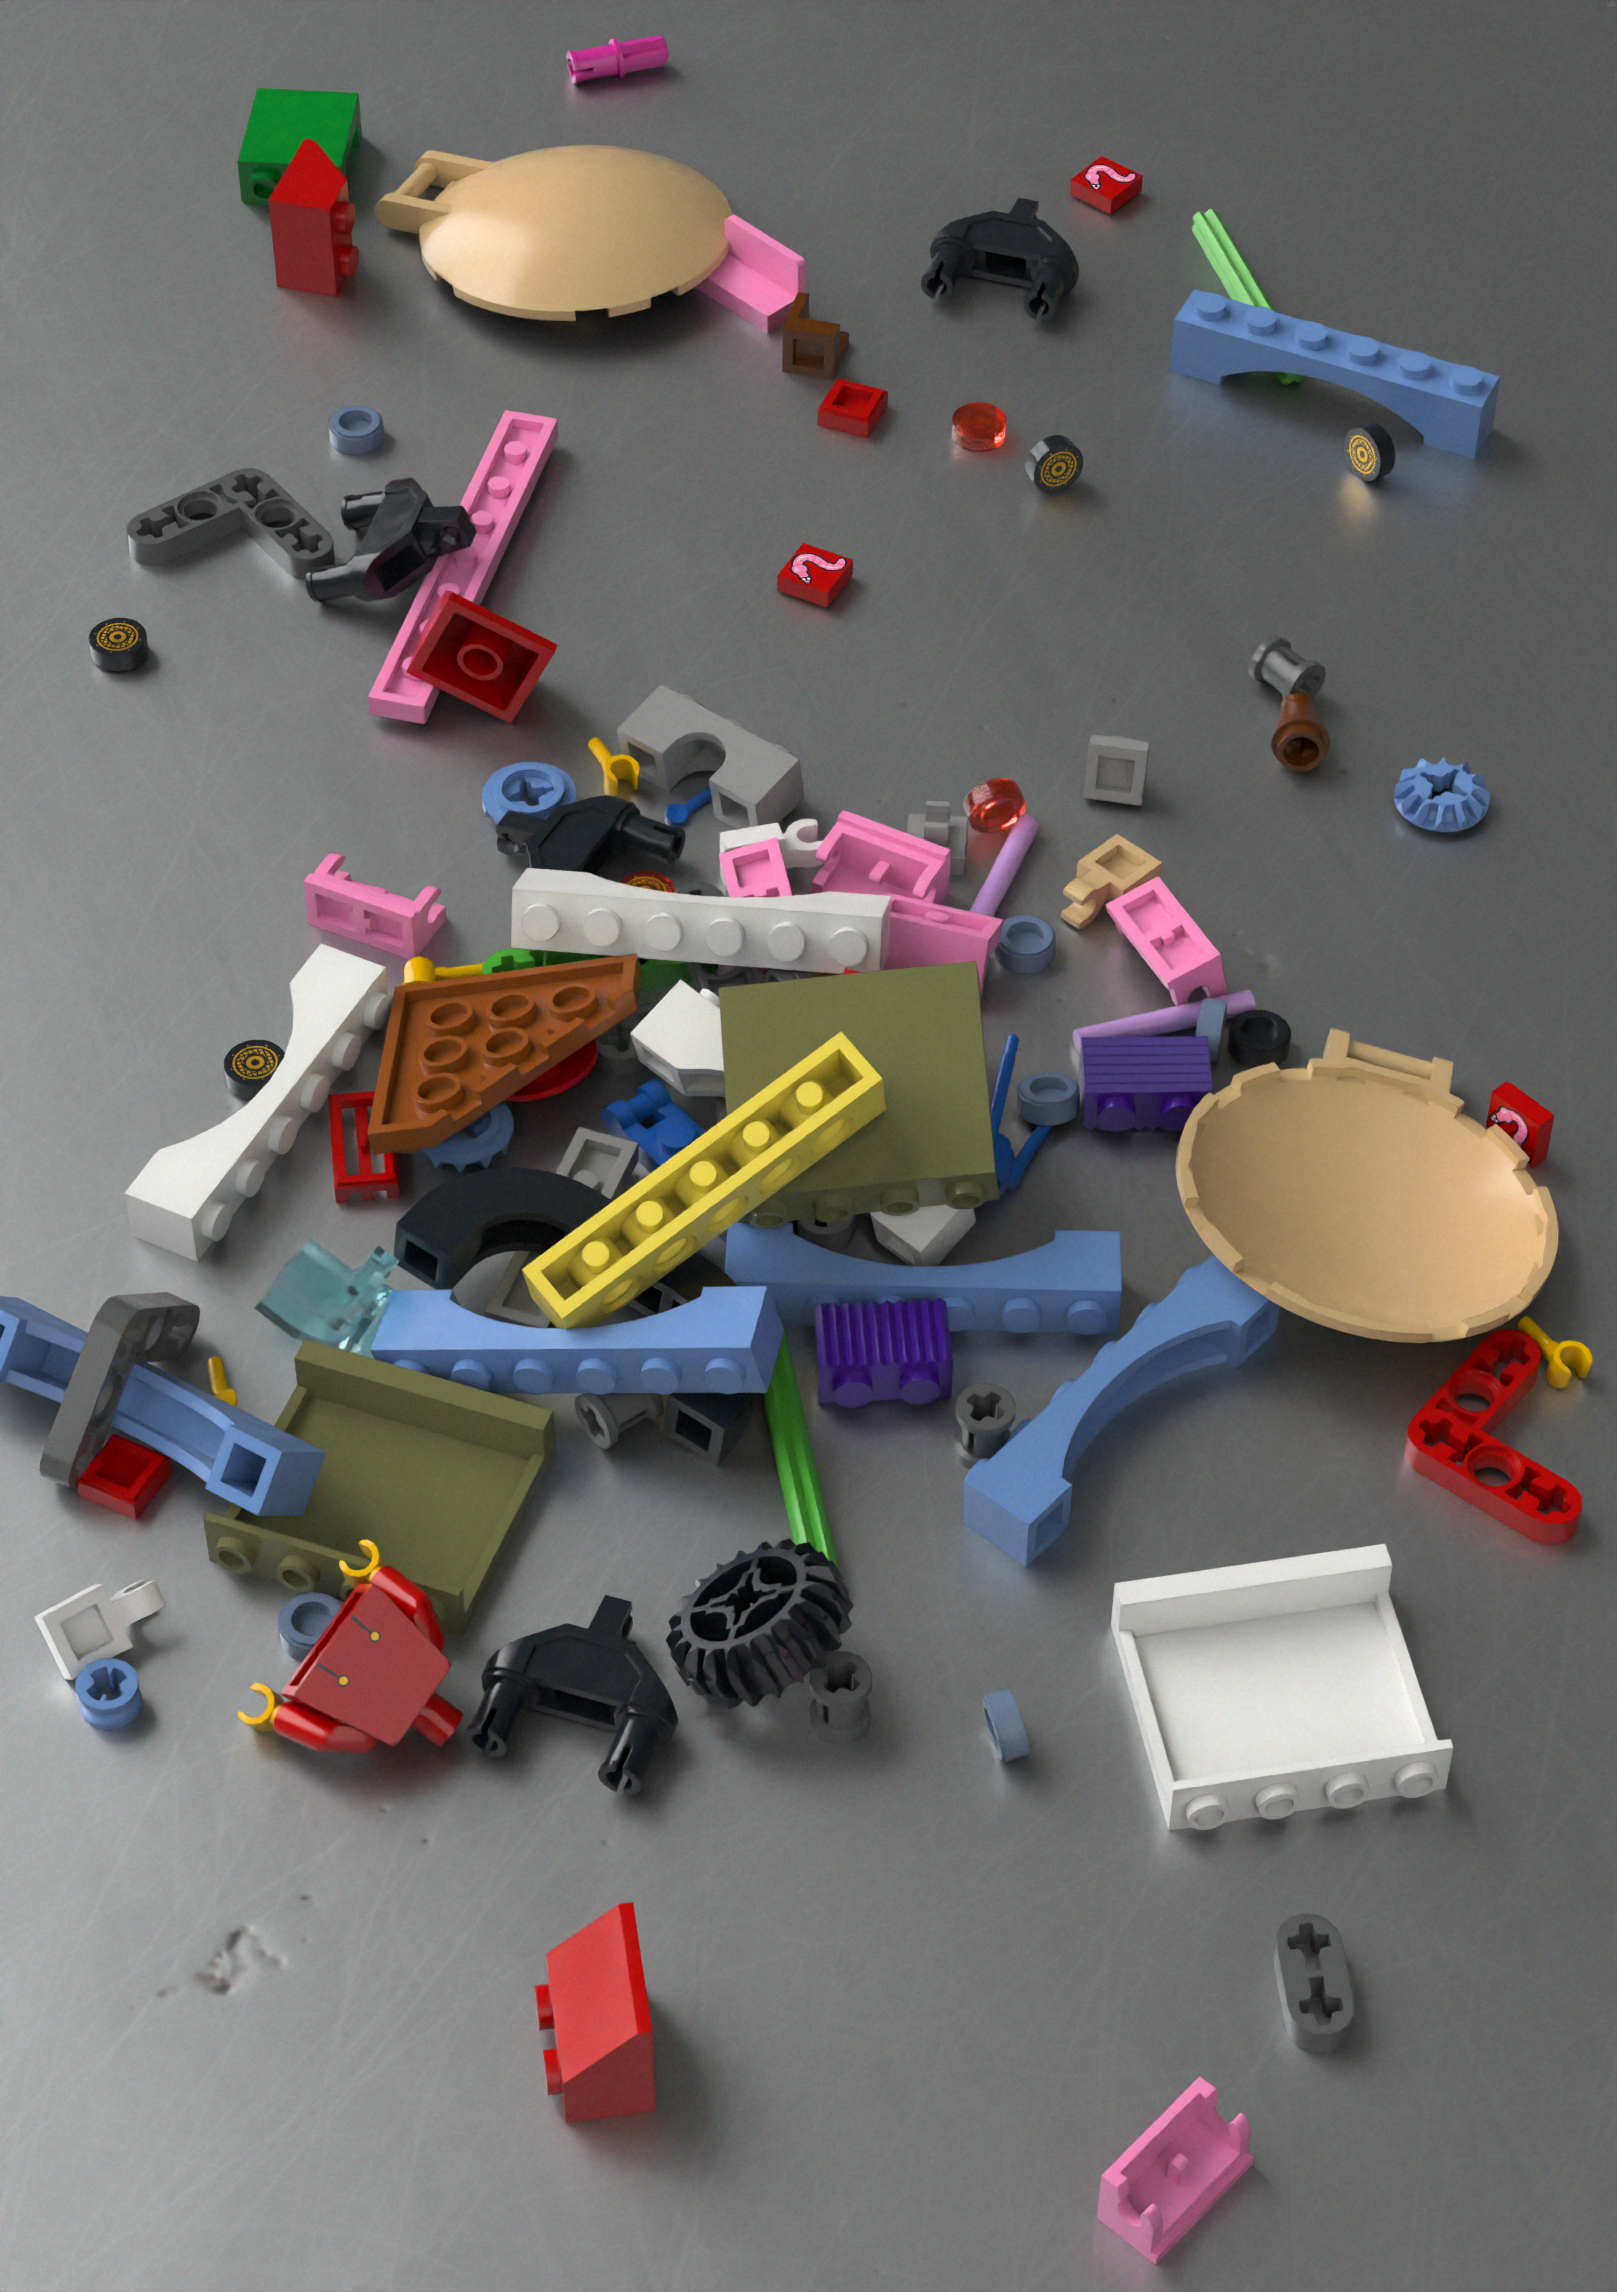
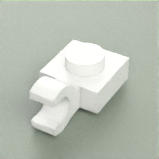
M816 819L795 821L789 825L783 834L778 822L720 832V853L777 837L786 868H813L825 863L815 859L817 850L822 841H818V823ZM720 862V876H721V879H722V882H723L725 891L728 892L727 886H726V882H725V878H724V874H723V870H722V866H721V862Z
M144 1580L137 1581L117 1592L112 1598H109L103 1584H94L34 1616L64 1679L73 1680L78 1677L80 1671L88 1664L99 1659L113 1658L133 1647L124 1628L166 1606V1602L155 1580L147 1583Z

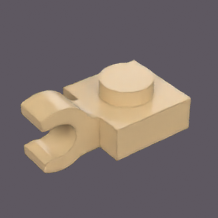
M1115 834L1078 861L1076 878L1063 890V895L1074 902L1061 912L1060 918L1077 929L1086 927L1097 916L1105 901L1109 900L1111 902L1156 877L1161 879L1163 862L1119 834Z

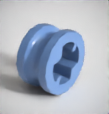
M107 1658L92 1662L80 1671L75 1681L79 1712L83 1720L93 1728L101 1730L119 1729L130 1724L141 1710L142 1695L139 1689L138 1675L134 1668L123 1660ZM111 1688V1693L115 1694L117 1688H120L121 1696L107 1701L106 1695L103 1694L101 1699L98 1700L96 1693L102 1689Z

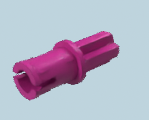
M660 35L621 43L614 38L610 39L609 45L568 51L567 60L572 63L567 65L573 84L616 75L619 80L623 79L627 72L665 65L669 54L666 41Z

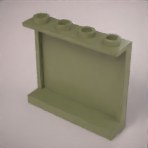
M976 961L719 988L727 1116L839 1032H842L882 1077L886 1102L885 1111L738 1220V1222H749L751 1226L759 1229H775L786 1225L791 1220L816 1218L822 1222L836 1223L846 1221L852 1218L854 1214L881 1211L890 1216H904L916 1212L920 1207L947 1204V1206L954 1209H972L981 1206L985 1201L1000 1199L996 1176L984 1045L981 989Z
M305 1339L294 1357L297 1386L274 1427L326 1452L303 1516H257L232 1502L224 1516L207 1511L203 1522L209 1561L218 1563L223 1568L234 1573L244 1574L248 1572L281 1582L289 1589L297 1592L324 1593L345 1602L355 1588L351 1587L346 1581L340 1569L339 1561L343 1560L353 1570H362L368 1567L372 1559H369L361 1551L358 1542L370 1540L378 1548L385 1566H393L429 1595L443 1632L463 1637L556 1453L553 1410Z

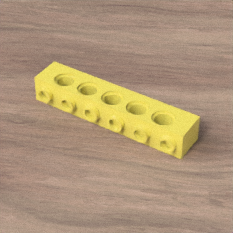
M839 1032L524 1267L522 1272L531 1298L556 1328L566 1330L568 1328L599 1326L885 1111L886 1102L882 1077L842 1032Z

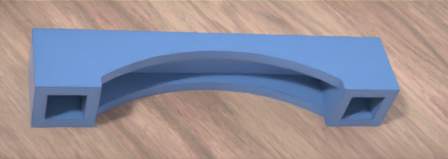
M1196 289L1192 291L1174 318L1170 371L1217 385L1222 383L1226 375L1251 371L1285 372L1325 380L1360 393L1393 411L1424 436L1423 445L1474 460L1493 428L1500 376L1480 371L1475 367L1462 366L1427 356L1419 351L1406 350L1378 342L1367 336H1357L1326 327L1318 322L1301 320L1274 312L1269 308L1252 306L1224 298L1216 293L1203 292Z
M736 1222L727 1229L725 1273L737 1286H768L778 1316L784 1322V1326L814 1327V1307L820 1303L826 1307L833 1303L842 1306L846 1302L854 1306L860 1301L866 1305L873 1301L881 1305L886 1300L894 1304L899 1300L908 1303L914 1299L920 1303L926 1298L932 1302L941 1298L947 1303L949 1330L954 1332L981 1330L1011 1331L1015 1333L1063 1332L1083 1335L1095 1333L1118 1334L1122 1294L1120 1231L1055 1230L1053 1241L1015 1256L968 1265L923 1267L873 1262L830 1251L793 1234V1224L790 1223L775 1229H759L751 1226L749 1222Z
M1214 1254L1202 1265L1189 1267L1180 1277L1175 1289L1159 1304L1155 1302L1149 1304L1141 1312L1134 1327L1118 1342L1112 1340L1106 1343L1096 1355L1090 1368L1075 1381L1073 1379L1065 1381L1053 1395L1050 1404L1033 1420L1027 1418L1021 1421L1011 1433L1004 1447L991 1459L983 1458L970 1469L962 1487L965 1493L963 1524L1027 1567L1069 1527L1072 1484L1068 1480L1081 1455L1103 1427L1130 1403L1146 1392L1175 1377L1223 1362L1238 1368L1276 1332L1279 1305L1249 1287L1234 1275Z
M768 1286L703 1287L699 1298L656 1315L618 1324L588 1328H568L566 1330L520 1326L480 1316L462 1308L453 1290H391L370 1351L376 1360L494 1394L767 1393L784 1329Z
M0 1296V1382L18 1386L62 1403L88 1333L18 1297ZM147 1362L133 1365L111 1426L154 1447L191 1470L207 1483L205 1489L257 1516H303L326 1456V1452Z

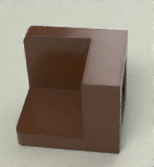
M798 292L782 328V371L835 380L849 346V333L840 331V324L809 319V293Z

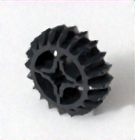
M789 1538L782 1540L775 1547L765 1541L754 1552L749 1554L742 1550L738 1551L733 1561L726 1565L717 1563V1571L708 1578L697 1579L695 1581L696 1591L693 1594L683 1596L678 1601L681 1611L674 1614L668 1621L672 1631L666 1638V1642L671 1650L670 1655L676 1663V1671L686 1686H691L696 1695L702 1696L709 1705L722 1702L728 1709H732L745 1700L754 1707L766 1695L773 1694L780 1698L784 1688L795 1682L804 1684L803 1677L812 1669L824 1668L826 1666L824 1656L829 1652L838 1650L842 1646L839 1635L845 1633L851 1627L852 1623L848 1614L854 1607L849 1598V1590L843 1582V1576L832 1560L828 1561L823 1551H816L810 1542L796 1545Z

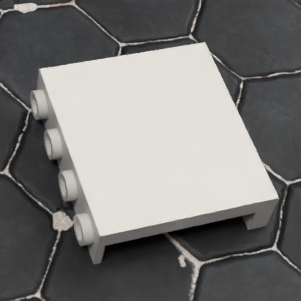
M1386 1544L1114 1584L1111 1627L1168 1831L1185 1828L1208 1830L1216 1828L1225 1822L1257 1817L1279 1819L1289 1816L1296 1811L1329 1806L1340 1809L1351 1808L1368 1800L1400 1795L1407 1798H1417L1427 1795L1434 1790L1446 1789L1453 1745L1451 1739L1437 1740L1388 1592L1393 1565Z

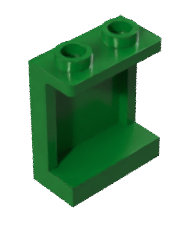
M257 88L237 160L241 201L244 204L269 205L268 200L304 138L315 140L344 175L351 147L359 148L362 138L359 93Z

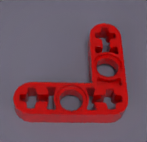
M1503 1329L1495 1331L1483 1340L1411 1419L1407 1428L1404 1456L1408 1464L1415 1471L1528 1539L1544 1545L1565 1543L1574 1536L1581 1515L1582 1497L1577 1488L1564 1478L1490 1436L1496 1427L1533 1388L1538 1376L1541 1349L1536 1340L1519 1330ZM1511 1359L1519 1361H1513L1508 1364L1501 1372L1500 1381L1495 1377L1498 1362L1506 1364ZM1467 1393L1477 1394L1489 1401L1491 1406L1479 1412L1469 1411L1458 1405L1455 1399ZM1438 1439L1447 1442V1444L1439 1442L1434 1447H1430L1424 1443L1426 1442L1429 1444H1433ZM1456 1461L1460 1462L1461 1464L1463 1463V1465H1457ZM1494 1467L1504 1471L1511 1481L1501 1486H1489L1478 1480L1474 1473L1481 1468ZM1522 1488H1527V1489H1529V1492H1526L1525 1490H1523L1522 1493H1521V1489H1522ZM1551 1506H1554L1561 1510V1512L1553 1510L1548 1515L1542 1514L1538 1511V1509L1542 1511H1547L1551 1508Z

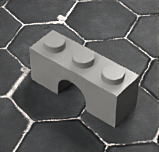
M660 684L617 728L621 754L629 755L639 763L641 777L668 792L688 774L697 771L715 772L708 779L714 816L736 830L777 822L780 824L805 798L800 759L788 748L779 744L773 745L752 734L739 721L734 719L727 720L705 708L693 696L688 694L681 695L663 684Z

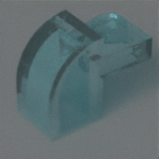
M310 1238L284 1264L254 1309L299 1341L303 1342L307 1339L352 1353L358 1352L367 1343L381 1321L387 1301L393 1291V1288L386 1284L385 1281L399 1260L377 1245L352 1269L314 1239Z

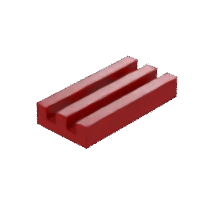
M375 1091L328 1095L336 1203L349 1202L348 1194L361 1193L362 1201L374 1200L375 1191H386L387 1199L400 1198L396 1152L384 1153L385 1172L372 1174L370 1142L367 1135L369 1128L367 1107H373ZM354 1108L359 1175L347 1176L342 1109Z

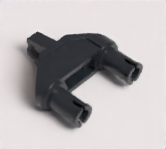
M1018 197L1009 214L989 211L958 219L943 227L931 243L929 252L932 261L921 279V288L927 296L934 299L939 287L943 286L939 294V300H945L953 294L959 276L962 275L1027 287L1030 290L1025 295L1022 303L1024 311L1036 320L1041 307L1045 306L1041 315V321H1046L1055 315L1061 296L1070 292L1075 287L1079 277V266L1067 242L1044 220L1037 218L1036 212L1039 209V201Z
M412 477L392 480L384 487L383 491L344 496L345 501L341 502V517L347 529L350 531L360 530L365 527H369L360 548L355 551L354 556L350 558L349 562L309 568L310 572L306 573L307 592L316 603L354 595L365 602L392 598L432 571L439 556L470 547L477 531L463 506L434 507L426 492Z
M609 795L591 797L556 807L546 820L508 810L496 825L498 851L516 859L524 867L587 872L599 877L615 856L620 854V852H625L627 849L660 860L666 865H674L675 858L679 859L686 838L683 829L679 827L674 828L642 816L640 809L633 802Z
M605 1595L588 1629L566 1623L522 1637L497 1650L488 1660L482 1673L481 1680L485 1694L471 1724L467 1726L464 1733L466 1743L476 1752L484 1754L491 1737L494 1739V1742L489 1751L490 1757L503 1756L507 1752L509 1741L523 1710L529 1708L616 1732L617 1734L607 1757L599 1768V1780L606 1787L617 1792L622 1777L625 1774L628 1779L623 1788V1794L632 1795L638 1793L641 1790L644 1782L643 1778L656 1748L661 1747L672 1739L678 1725V1716L666 1687L636 1646L637 1642L627 1640L633 1626V1617L630 1615L632 1602Z

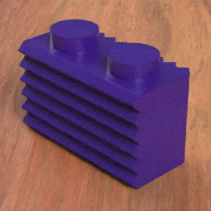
M1208 1036L1081 1037L1079 1081L1083 1127L1088 1131L1096 1127L1101 1131L1105 1129L1111 1132L1127 1131L1132 1127L1139 1131L1144 1127L1154 1130L1159 1126L1164 1131L1166 1129L1183 1131L1193 1109L1206 1094L1213 1092Z
M926 1298L920 1303L914 1299L908 1303L899 1300L894 1304L886 1300L881 1305L875 1301L868 1305L860 1301L854 1306L846 1302L842 1306L833 1303L828 1307L820 1303L814 1307V1351L819 1403L836 1402L843 1407L856 1408L874 1400L903 1399L907 1403L921 1405L930 1403L938 1397H952L953 1358L947 1303L945 1300L939 1298L932 1302Z

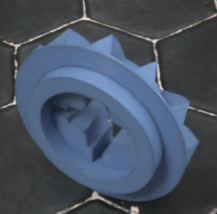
M1445 757L1438 764H1431L1424 759H1420L1415 769H1402L1399 782L1395 785L1394 801L1399 812L1411 823L1431 831L1455 832L1474 826L1485 816L1489 807L1491 792L1486 790L1485 776L1471 774L1468 762L1453 766L1447 763ZM1444 788L1453 790L1452 793L1446 791L1431 800L1432 791L1440 792Z
M520 762L508 765L491 775L482 790L484 816L493 818L495 825L499 823L508 810L546 820L556 807L570 804L577 800L576 786L571 777L563 770L541 762ZM525 791L527 797H531L533 802L539 804L528 806L525 801H521L522 792Z
M502 1101L463 1128L466 1132L474 1131V1138L465 1139L461 1134H454L436 1147L422 1148L417 1151L418 1155L430 1156L435 1168L450 1163L454 1164L458 1171L462 1173L467 1164L477 1163L487 1169L492 1156L507 1154L509 1140L514 1137L512 1113Z

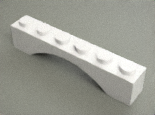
M527 868L512 888L511 948L608 956L637 953L638 958L834 974H843L845 968L862 973L882 971L889 956L891 896L832 891L781 897L735 898L698 896L634 887L607 880L587 872Z
M324 944L318 946L289 983L293 1010V1031L285 1056L270 1081L246 1106L221 1124L189 1140L159 1149L124 1193L131 1236L197 1262L213 1241H219L224 1237L231 1224L232 1216L247 1197H253L259 1191L265 1173L279 1154L284 1155L291 1149L298 1129L311 1112H318L322 1108L328 1097L330 1087L343 1070L349 1071L354 1066L362 1045L372 1032L380 1030L386 1024L392 1005V997L388 995L386 967Z
M680 979L630 1033L638 1059L685 1096L725 1097L719 997L708 989H702L698 993ZM947 1204L920 1207L916 1212L904 1216H890L881 1211L870 1212L877 1241L909 1266H937L976 1223L974 1208L954 1209L947 1206Z

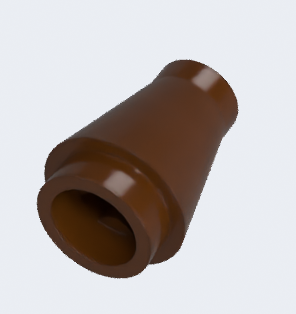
M1302 692L1291 693L1283 699L1281 713L1271 741L1274 756L1286 768L1293 771L1303 772L1317 767L1325 758L1330 748V738L1316 711L1315 701L1310 695Z

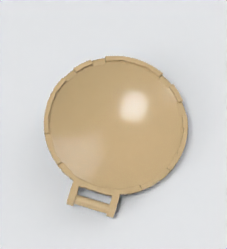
M571 145L544 148L513 155L496 162L429 150L416 161L415 171L394 193L384 195L374 209L377 220L383 226L419 234L422 261L435 281L444 279L453 285L456 297L496 313L548 321H576V311L607 308L608 316L614 317L651 308L652 297L670 290L678 296L684 294L709 277L727 256L729 243L724 237V219L732 215L730 204L723 192L711 180L693 168L657 154L605 145ZM430 185L445 188L434 201L419 198Z
M1335 1028L1330 1030L1322 1059H1310L1307 1068L1280 1070L1275 1062L1257 1066L1234 1075L1231 1085L1213 1095L1209 1092L1193 1109L1185 1123L1177 1148L1175 1165L1177 1186L1189 1220L1212 1253L1234 1275L1270 1301L1296 1315L1344 1333L1370 1339L1407 1343L1445 1342L1484 1333L1508 1322L1534 1301L1544 1287L1555 1262L1558 1249L1559 1227L1556 1209L1547 1186L1538 1187L1526 1168L1530 1159L1526 1153L1497 1124L1487 1129L1475 1119L1462 1112L1465 1102L1449 1093L1453 1061L1434 1057L1433 1061L1430 1062L1351 1040L1349 1032Z

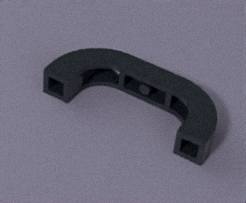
M514 1167L473 1172L438 1186L422 1197L396 1223L393 1263L436 1290H452L476 1264L495 1254L510 1251H529L543 1254L613 1201L579 1181L549 1171ZM696 1252L630 1301L628 1305L646 1316H652L699 1298L703 1287H732L737 1285L718 1266ZM671 1393L668 1397L662 1432L718 1467L743 1435L753 1410L756 1393Z

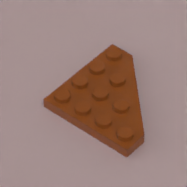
M637 953L396 986L367 1133L373 1155L392 1152L413 1153L422 1148L438 1146L638 1010L642 972Z

